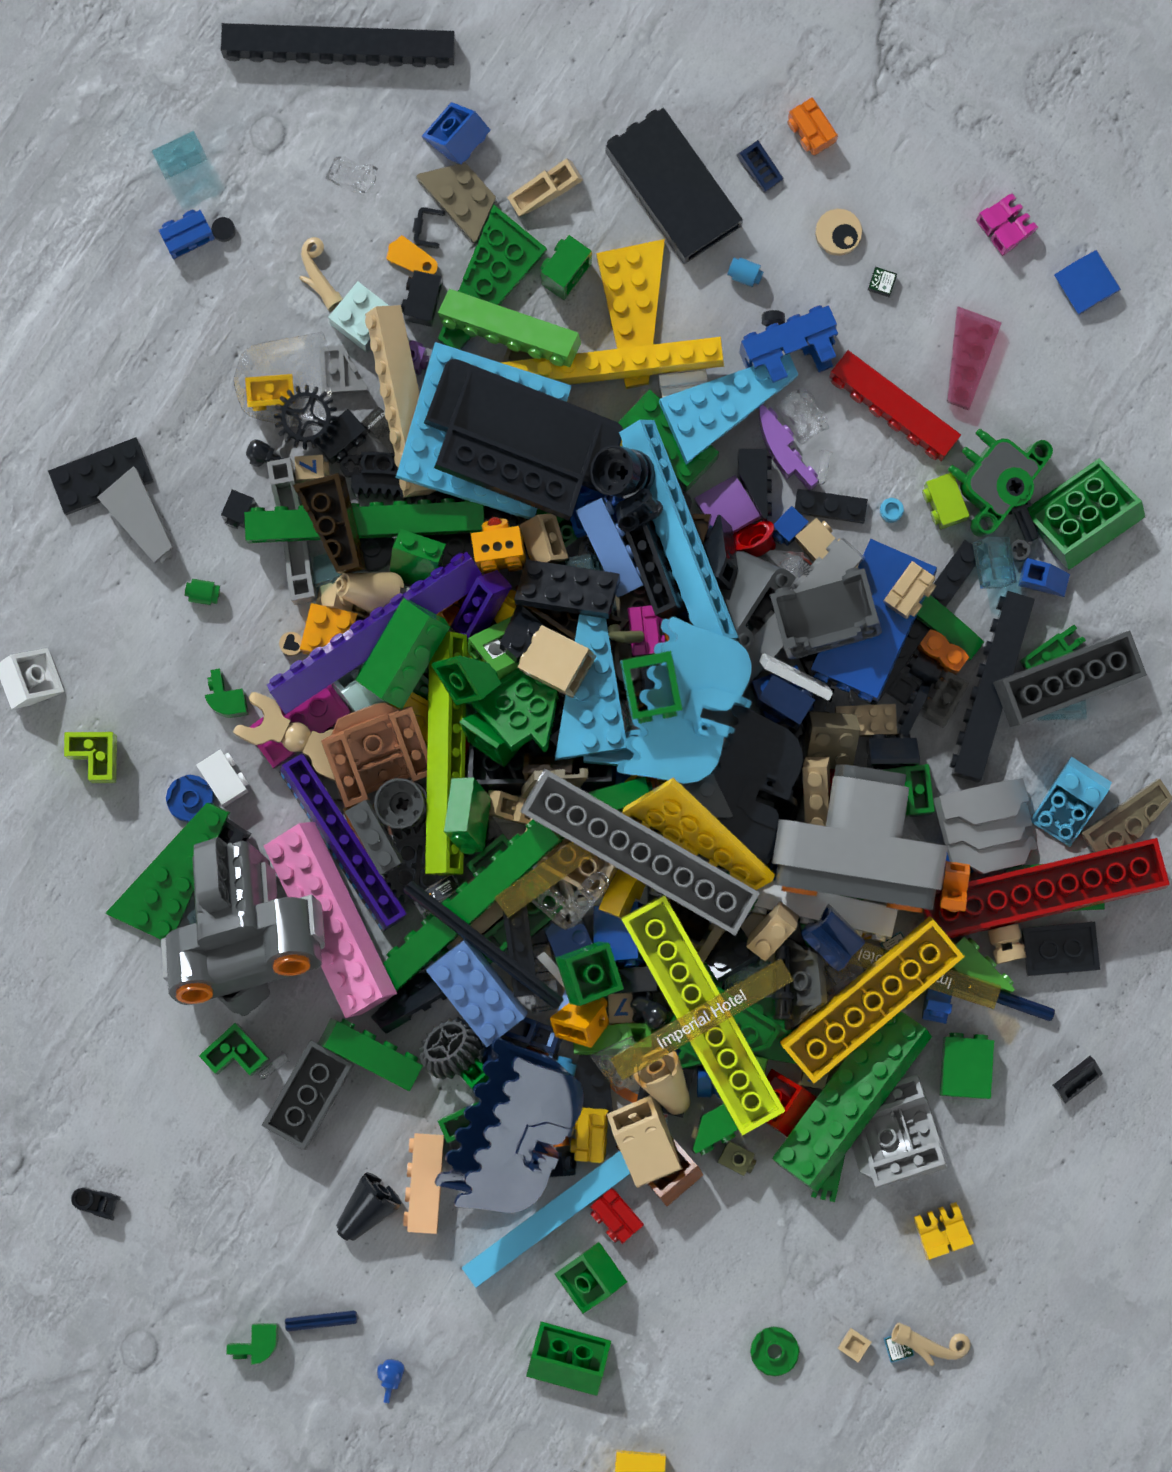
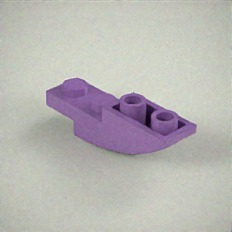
M762 404L758 411L759 424L763 440L770 456H772V460L787 480L794 474L811 491L817 486V473L811 466L806 467L801 461L802 456L796 449L793 448L791 450L789 448L794 442V434L787 425L782 426L777 420L778 415L771 407L767 409Z

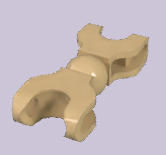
M251 692L249 701L262 711L264 716L263 722L255 728L238 725L234 728L233 733L253 745L275 741L279 744L282 742L283 746L291 752L302 751L303 755L310 759L315 773L335 781L321 740L332 734L333 729L325 733H317L315 731L310 732L309 728L303 723H290L291 720L282 715L281 708L276 700L257 692Z

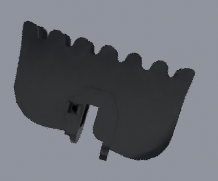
M733 704L731 712L738 718L737 725H727L734 728L735 731L734 733H729L728 737H724L730 742V745L727 748L722 747L718 761L721 768L711 772L721 789L733 818L716 819L764 865L768 866L774 855L779 815L773 807L755 800L758 796L787 808H797L798 802L792 796L794 792L792 788L803 764V752L798 739L789 729L763 717L750 708Z

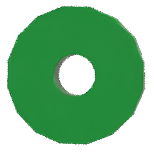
M772 1326L764 1328L756 1334L751 1343L750 1354L752 1362L758 1370L766 1375L776 1377L786 1374L794 1368L799 1357V1347L792 1333L784 1328ZM773 1344L781 1347L782 1353L778 1358H771L768 1355V1348Z

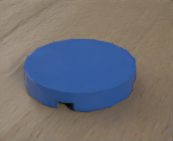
M185 775L174 780L168 788L166 795L169 811L174 817L183 822H189L207 802L214 804L215 800L213 790L207 781L195 775Z

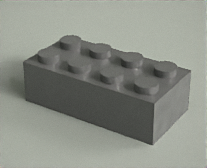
M310 1040L261 1126L301 1149L307 1150L355 1065Z

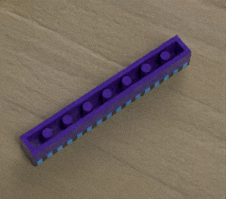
M303 753L283 764L279 771L280 775L309 820L315 822L324 843L381 931L384 932L402 921L407 913L382 875L379 874L370 856Z

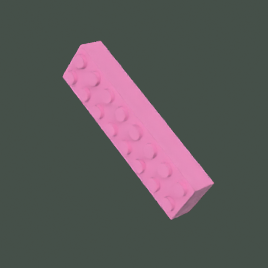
M315 822L298 823L265 844V851L287 897L300 898L312 894L322 904L325 947L321 949V968L345 1018L360 1016L396 995L397 992Z

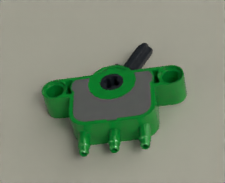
M978 429L975 434L988 446L980 456L968 447L963 448L962 453L974 463L969 471L965 474L954 465L948 468L952 476L961 482L960 490L962 495L979 509L970 525L972 533L977 537L987 536L998 528L1007 515L1014 513L1024 540L1026 542L1036 540L1038 534L1027 508L1032 506L1030 499L1034 493L1033 480L1053 454L1052 445L1046 440H1039L1023 451L1009 439L995 440L987 432ZM1036 447L1042 450V458L1037 456L1035 452ZM1011 486L1014 487V490L1012 491L1009 490V487ZM981 519L987 522V530L982 529L980 525Z

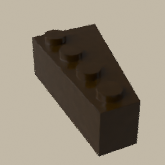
M336 473L294 484L293 487L296 493H298L302 505L308 513L336 572L343 574L366 570L345 476Z

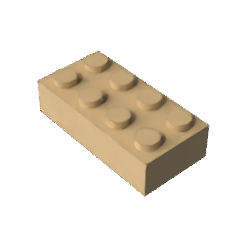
M896 704L835 707V713L857 715L860 726L859 737H872L874 734L897 735Z

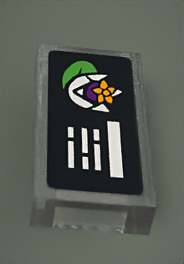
M448 875L425 889V891L442 903L447 898L452 900L457 895L456 889L461 885L455 875ZM414 901L424 919L431 914Z

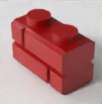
M613 1187L590 1206L593 1209L590 1215L598 1224L605 1223L609 1228L606 1233L614 1243L619 1240L623 1244L644 1225Z

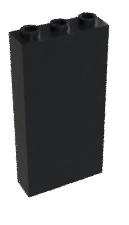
M663 107L658 111L655 109L649 112L645 117L646 119L642 122L631 124L622 135L619 136L617 134L607 141L605 153L683 264H686L742 227L743 219Z

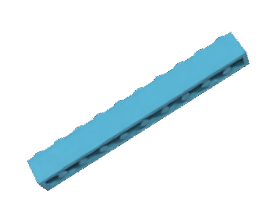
M638 420L619 432L623 447L642 451L653 462L655 476L650 491L652 497L663 505L662 513L653 519L656 533L663 545L664 554L671 566L672 575L681 592V598L688 610L689 619L695 627L735 640L738 638V635L655 421Z

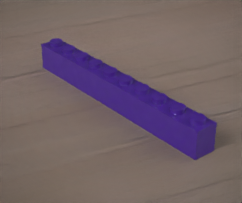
M468 552L457 554L451 559L449 564L436 568L431 572V576L425 580L415 582L411 585L410 590L404 594L395 595L386 606L374 609L369 617L363 621H356L350 626L348 631L335 635L331 638L330 643L324 647L315 648L310 653V656L303 661L298 660L294 662L285 673L273 676L266 685L283 712L287 714L367 661L403 597L438 614L468 594L477 577L482 576V573Z

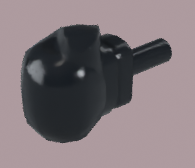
M258 439L252 440L246 450V456L250 460V464L255 467H260L264 462L267 463L270 460L285 459L273 454L275 449Z

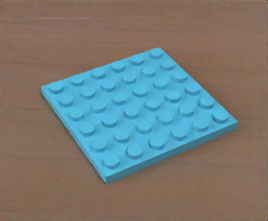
M435 342L395 478L526 519L533 518L537 511L535 507L434 469L446 432L424 424V420L445 364L452 359L464 361L565 402L568 400L572 385Z

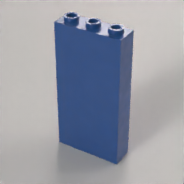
M870 539L863 554L865 558L859 563L858 568L865 569L882 633L870 639L819 652L812 665L811 672L815 674L814 678L824 683H827L828 680L837 683L836 688L849 693L852 690L859 693L858 697L867 702H871L872 699L878 702L916 616L910 615L908 619H905L886 606L883 601L911 561L933 576L937 572V567ZM925 595L919 602L921 605L925 599Z

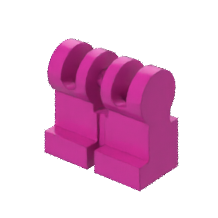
M1013 193L1007 195L990 208L981 211L976 219L988 237L992 235L990 240L1002 256L1038 229L1035 222L1028 226L1023 225L1030 219L1028 213L1017 217L1016 221L1012 224L1008 221L1011 218H1015L1024 208L1021 204L1013 208L1010 207L1017 199Z

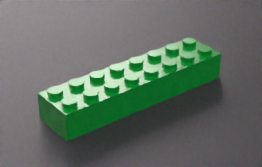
M902 1011L897 1013L847 1056L772 1159L778 1166L817 1193L930 1041L932 1036L929 1031Z

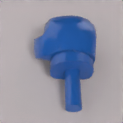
M387 1359L383 1364L378 1365L377 1376L382 1381L381 1386L386 1388L384 1403L390 1402L392 1389H398L405 1370L404 1364L398 1360Z

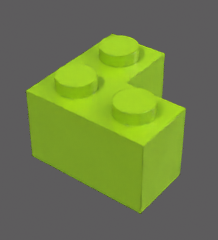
M64 732V756L69 760H88V780L91 783H116L117 735L115 733Z

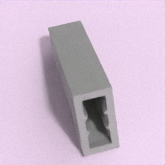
M133 466L97 498L154 563L158 561L163 563L172 555L170 551L173 549V545L139 471Z

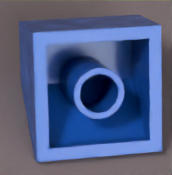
M451 102L425 131L422 138L449 160L462 164L470 157L478 144L485 140L486 135L491 129L475 111Z

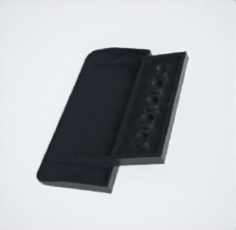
M458 359L449 360L445 364L424 420V424L446 432L434 469L568 521L572 517L581 486L598 491L593 485L590 475L591 464L595 455L602 448L609 445L620 446L622 439L619 432L623 430L622 426L614 420Z

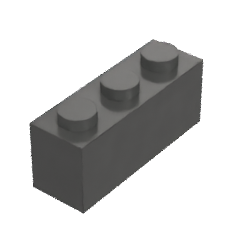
M364 800L345 811L380 875H386L405 864L385 825L378 818L370 800Z

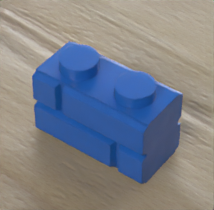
M201 209L198 211L190 210L183 214L182 219L176 222L169 220L159 229V233L172 259H176L215 239Z

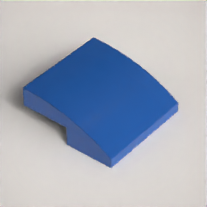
M1097 250L1054 274L1079 315L1121 290Z

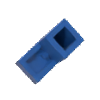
M934 982L926 989L922 1019L943 1024L947 1023V1018L951 1014L953 1005L950 1003L954 986L950 985L949 989H947V984Z

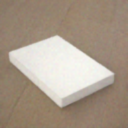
M766 653L762 654L759 659L764 669L830 700L833 693L826 683Z

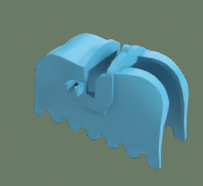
M675 617L665 618L662 620L661 629L669 636V641L656 644L654 653L667 651L672 653L682 710L677 711L678 716L663 719L662 714L652 716L653 721L639 724L638 719L632 720L633 724L640 729V735L630 736L626 739L625 746L633 753V758L620 761L617 766V772L667 781L674 777L679 783L683 784L698 782L714 770L721 755L724 737H728L729 733H734L735 731L730 726L700 717L702 708L711 711H727L732 708L733 704L750 708L752 701L742 697V694L750 679L752 671L751 660L746 649L733 639L695 627ZM666 662L659 666H651L647 670V677L655 683V687L651 690L645 689L641 691L639 699L647 705L648 710L674 705Z

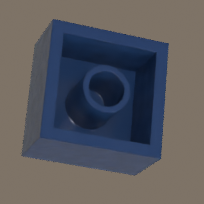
M773 674L758 698L756 706L797 731L815 701L812 698L813 694L802 687L798 690L790 685L792 682Z

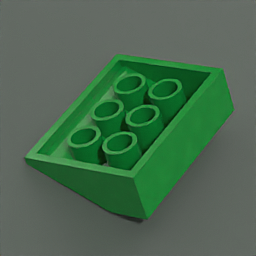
M1100 458L1027 508L1036 531L1052 553L1068 570L1145 518L1142 500Z

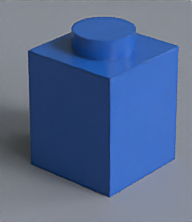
M791 506L774 523L773 538L782 545L784 543L789 546L795 540V536L808 526L809 521Z

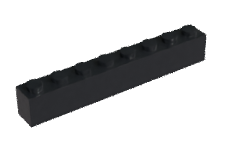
M1007 591L1004 597H999L996 609L1000 610L997 619L993 618L989 632L993 633L991 641H986L983 650L986 659L984 664H979L976 677L980 679L978 686H973L969 699L973 700L971 709L967 708L963 717V722L966 723L964 732L960 731L957 737L956 745L960 746L958 753H953L949 767L953 768L951 775L978 783L982 780L1003 709L993 682L1013 675L1034 605V598Z

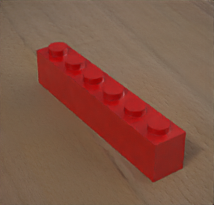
M847 350L832 369L829 378L832 379L831 383L841 390L843 388L851 393L850 397L859 404L863 402L869 407L868 410L878 418L883 417L888 421L887 424L896 432H903L907 435L906 439L910 443L923 447L926 450L925 453L933 460L939 459L942 462L961 436L959 432L851 351Z

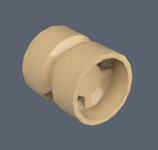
M1018 924L988 931L990 943L995 946L993 955L996 964L1026 958L1024 945L1019 943L1021 933ZM1012 942L1013 949L1004 951L1002 945Z

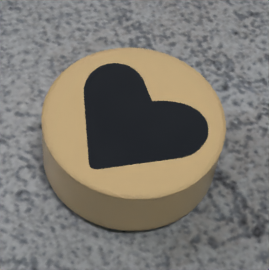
M296 632L283 634L279 641L281 651L287 656H297L301 653L300 645L302 638Z

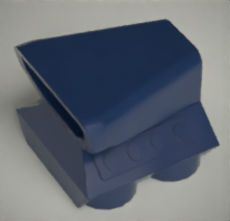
M829 903L824 909L819 922L808 923L801 931L803 938L837 971L844 968L851 957L865 944V940Z
M580 917L569 919L566 930L553 923L543 928L555 958L592 944L587 929Z

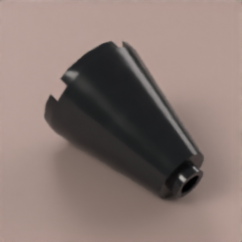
M366 1172L361 1177L336 1224L338 1235L346 1241L349 1239L356 1240L401 1206L402 1202L397 1193L389 1185L385 1188L380 1184L382 1179L372 1173Z

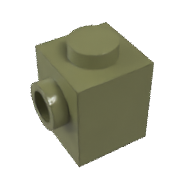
M728 1141L717 1163L745 1176L746 1172H752L757 1160L753 1159L754 1153Z

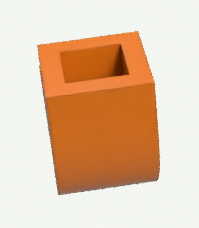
M946 861L940 897L941 908L951 912L965 911L970 864Z

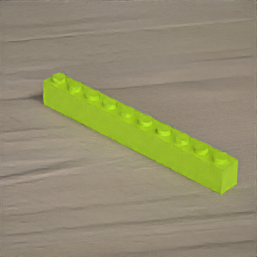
M450 631L446 633L429 662L425 874L438 876L463 874L464 853L444 833L451 779L465 778V735L459 722L466 717V703L455 705L431 666L432 663L444 659L467 656V635Z

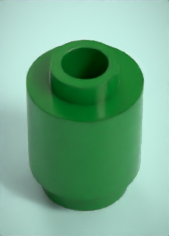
M192 578L191 583H186L184 596L189 597L188 602L210 606L212 603L218 604L220 585H215V582Z

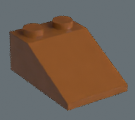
M672 1136L671 1138L682 1169L647 1184L666 1207L703 1176L697 1164Z

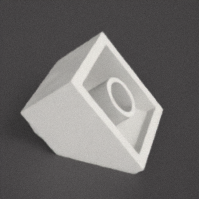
M48 648L12 654L0 662V680L11 709L31 706L64 692Z

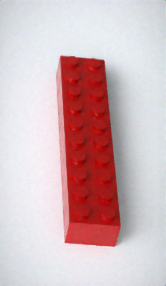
M1158 838L969 881L965 911L951 912L941 908V890L936 889L933 910L923 908L924 920L930 916L949 939L1166 889L1170 883Z

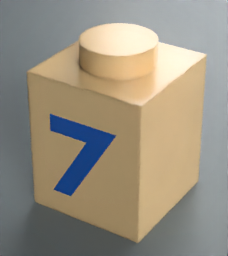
M323 455L294 457L297 484L330 475L329 461L325 462Z
M632 993L607 995L609 1024L633 1023V1010L630 1007Z

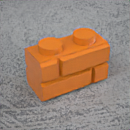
M813 97L789 111L787 123L792 132H798L802 138L800 143L806 152L810 150L812 155L815 156L837 141V133Z

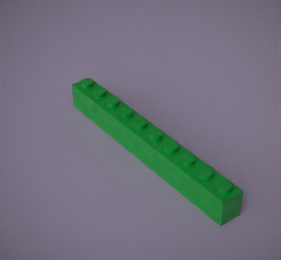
M441 499V503H431V500H418L417 504H408V501H394L393 505L385 506L384 502L369 503L370 506L360 507V503H351L359 538L397 537L400 529L421 536L469 534L483 532L482 524L485 522V506L465 500V502H455V499ZM303 505L298 506L297 510H289L288 506L274 507L275 511H265L263 507L251 508V512H244L245 540L248 543L321 540Z
M532 819L525 826L528 829L522 835L518 833L508 841L510 846L504 852L501 849L490 858L492 863L487 868L484 865L473 874L474 880L469 884L464 882L456 889L457 895L452 900L447 898L442 904L467 924L471 925L554 849L564 837ZM432 914L428 915L421 922L422 928L417 932L412 930L404 937L405 943L400 948L396 945L386 954L388 959L383 965L396 992L459 936Z

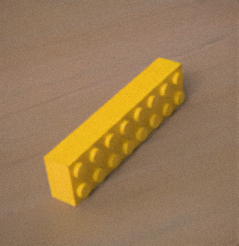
M929 916L780 1043L809 1079L816 1083L965 956Z

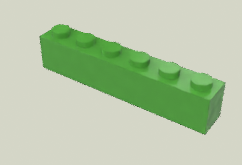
M452 289L448 290L438 311L441 323L449 329L457 328L463 330L469 336L476 337L477 335L483 337L492 344H504L513 351L518 352L521 350L527 352L533 358L550 360L556 366L564 365L571 367L581 345L578 332Z

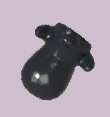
M651 991L637 994L630 1002V1007L635 1012L632 1017L633 1021H638L643 1017L645 1023L651 1029H661L669 1020L668 1010L660 1003L653 1001Z

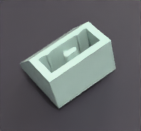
M365 662L332 683L337 693L354 712L380 702L388 704V702L382 700L356 681Z

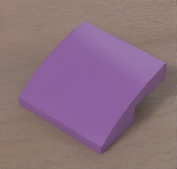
M735 475L694 498L695 503L703 514H711L712 518L709 526L713 527L717 515H721L732 526L733 534L761 518Z

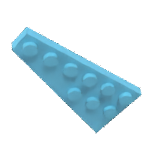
M579 614L575 642L589 648L597 657L574 697L565 696L555 760L627 749L606 618Z

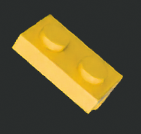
M292 374L245 377L247 407H252L253 411L267 410L269 405L279 404L284 406L280 397L283 396L288 400L290 397L287 394V390H291L294 395Z

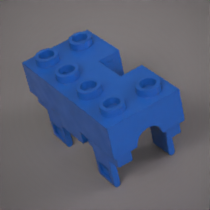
M819 305L810 309L806 315L800 316V314L791 316L787 319L786 323L781 325L778 323L771 324L765 328L766 331L747 334L743 337L744 340L741 341L739 354L745 368L753 366L754 369H757L758 366L765 364L773 383L788 377L780 359L783 358L782 351L787 355L801 349L804 356H812L818 372H822L834 367L831 359L837 357L832 347L835 344L834 335H838L837 323L829 305L825 307Z

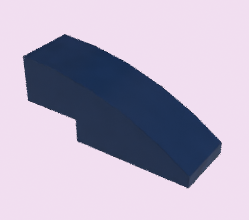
M525 1017L503 1034L555 1055L558 1054L563 1040L554 1036L551 1047L547 1046L551 1032L554 1033L553 1027Z

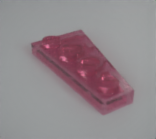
M959 306L957 307L947 403L966 410L970 409L1002 322Z

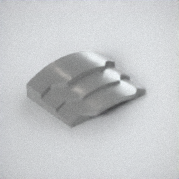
M1023 778L978 786L933 799L944 842L948 846L947 853L950 862L970 864V868L980 874L1023 865L1026 863L1030 851L1037 850L1031 827L1033 824L1027 806L1029 798Z
M918 1075L898 1082L852 1144L859 1172L873 1178L876 1188L897 1181L901 1182L922 1174L924 1176L948 1168L935 1121Z

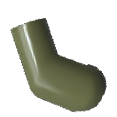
M618 624L608 627L609 639L612 641L641 643L644 640L642 631H621V627Z

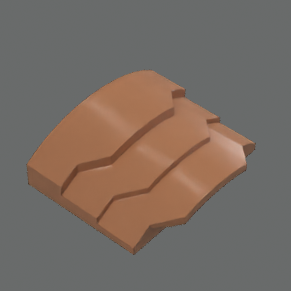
M380 702L338 718L332 734L321 740L337 788L346 808L367 800L368 793L378 790L379 787L389 780L411 778L414 782L427 776V747L411 706L398 709L385 702Z

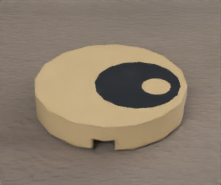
M838 208L823 214L817 222L815 231L818 245L830 255L836 256L852 252L858 246L862 235L861 223L855 214L846 209Z

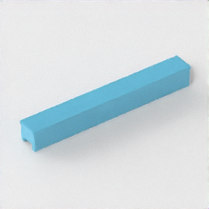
M618 1151L465 1264L462 1269L475 1288L628 1176L630 1172L621 1152Z

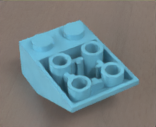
M1071 756L1031 818L1032 823L1071 847L1108 793L1112 782Z

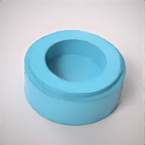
M896 498L884 500L880 506V516L886 522H897L903 515V504Z

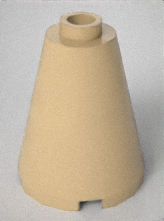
M393 572L343 573L335 582L338 596L369 613L378 607H384L389 604L395 595L400 594V588H404L401 576Z
M666 1048L652 1050L641 1058L642 1063L639 1067L635 1066L633 1076L638 1085L667 1111L674 1115L682 1114L689 1108L691 1100L680 1058L674 1050L672 1052L667 1051Z

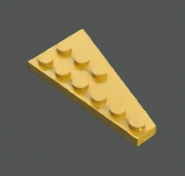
M665 239L596 253L617 349L653 345ZM650 375L623 378L625 389L649 385Z
M674 777L628 804L622 811L628 817L633 815L642 821L641 824L645 827L650 828L652 826L661 831L664 838L695 856L699 853L709 859V864L725 868L730 871V876L754 890L765 886L774 879L775 874Z

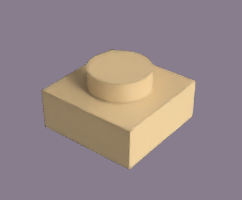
M850 1328L837 1349L859 1363L872 1342Z

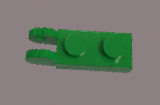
M1072 625L1061 634L1058 633L1019 662L1026 670L1072 652L1083 644L1086 639L1079 637L1068 646L1064 638L1073 634L1077 629L1075 625Z

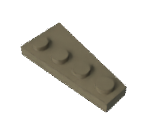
M1157 778L1080 834L1093 853L1132 844L1141 837L1149 824L1172 801V795L1161 779Z

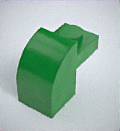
M221 669L210 670L211 677H207L209 690L214 691V693L205 695V699L213 711L226 718L249 715L246 694L243 688L226 691Z
M279 1323L252 1324L251 1343L227 1344L226 1355H233V1359H247V1355H251V1365L265 1361L276 1350Z

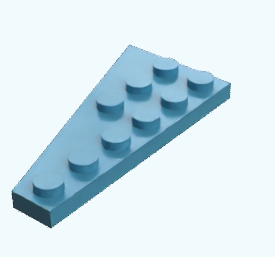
M790 354L780 358L788 377L777 382H772L767 368L763 364L758 366L757 369H754L752 366L660 398L659 404L686 465L698 454L709 448L713 442L724 436L748 417L751 412L758 409L765 401L797 378L798 372Z

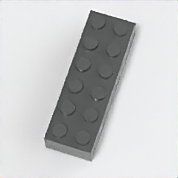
M1126 631L993 683L1009 726L1013 727L1147 676L1131 631Z

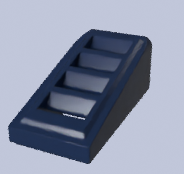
M759 140L736 154L740 162L764 192L784 179ZM755 151L757 155L749 159L748 155ZM761 158L763 162L754 167L753 163ZM767 166L768 170L760 175L758 171ZM772 173L775 177L765 183L763 179Z

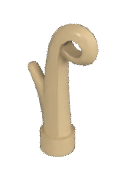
M311 237L304 242L301 249L302 261L310 278L300 276L299 279L320 295L326 308L331 312L334 311L343 298L338 291H335L312 258L322 254L324 244L321 239ZM317 245V249L310 252L311 247Z
M902 1323L896 1324L891 1335L893 1342L913 1349L930 1366L935 1365L930 1355L948 1360L963 1358L969 1352L971 1345L969 1338L959 1333L951 1338L948 1349L914 1332L909 1326ZM962 1341L961 1348L957 1350V1342Z

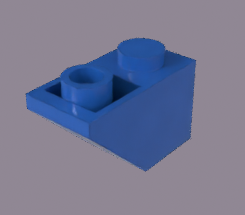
M1027 558L1022 566L1018 586L1065 597L1070 574L1050 563Z

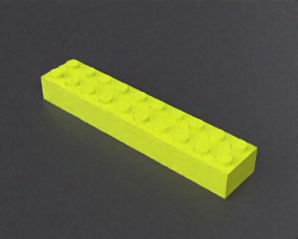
M663 894L622 917V922L682 1028L685 1025L689 1026V1029L685 1032L691 1031L685 1035L740 1133L744 1135L785 1112L729 1010L723 1008L724 1000L666 896ZM717 1003H719L724 1013H722L721 1010L718 1009L717 1011H715L717 1015L716 1017L710 1007L712 1006L713 1010H716L717 1008H719V1006L717 1005ZM700 1016H703L707 1023H705L704 1025H700L699 1022L703 1018L701 1017L699 1021L698 1018Z

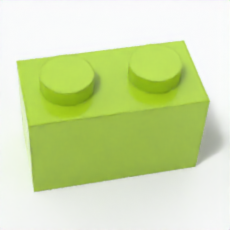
M951 473L926 481L922 494L925 502H930L933 510L930 512L932 521L935 525H939L940 530L967 521L970 515L956 479Z

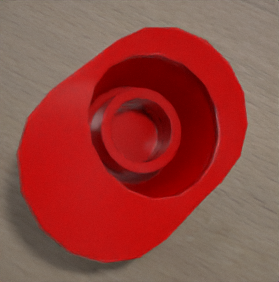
M763 521L750 524L734 533L735 551L743 550L745 553L760 557L767 552L775 550L776 544L772 535L774 524L771 521Z

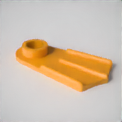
M403 235L389 244L386 257L388 261L412 272L414 270L430 274L437 272L438 264L436 260ZM427 264L432 266L429 271L423 270V267Z

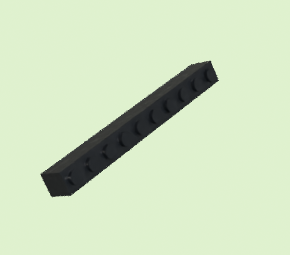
M222 23L221 53L223 58L229 61L249 59L253 62H262L265 59L273 60L277 63L295 60L302 64L309 63L310 61H319L321 64L342 62L345 65L366 63L369 66H377L379 63H386L394 67L412 64L414 67L435 65L438 68H448L449 66H454L455 31Z

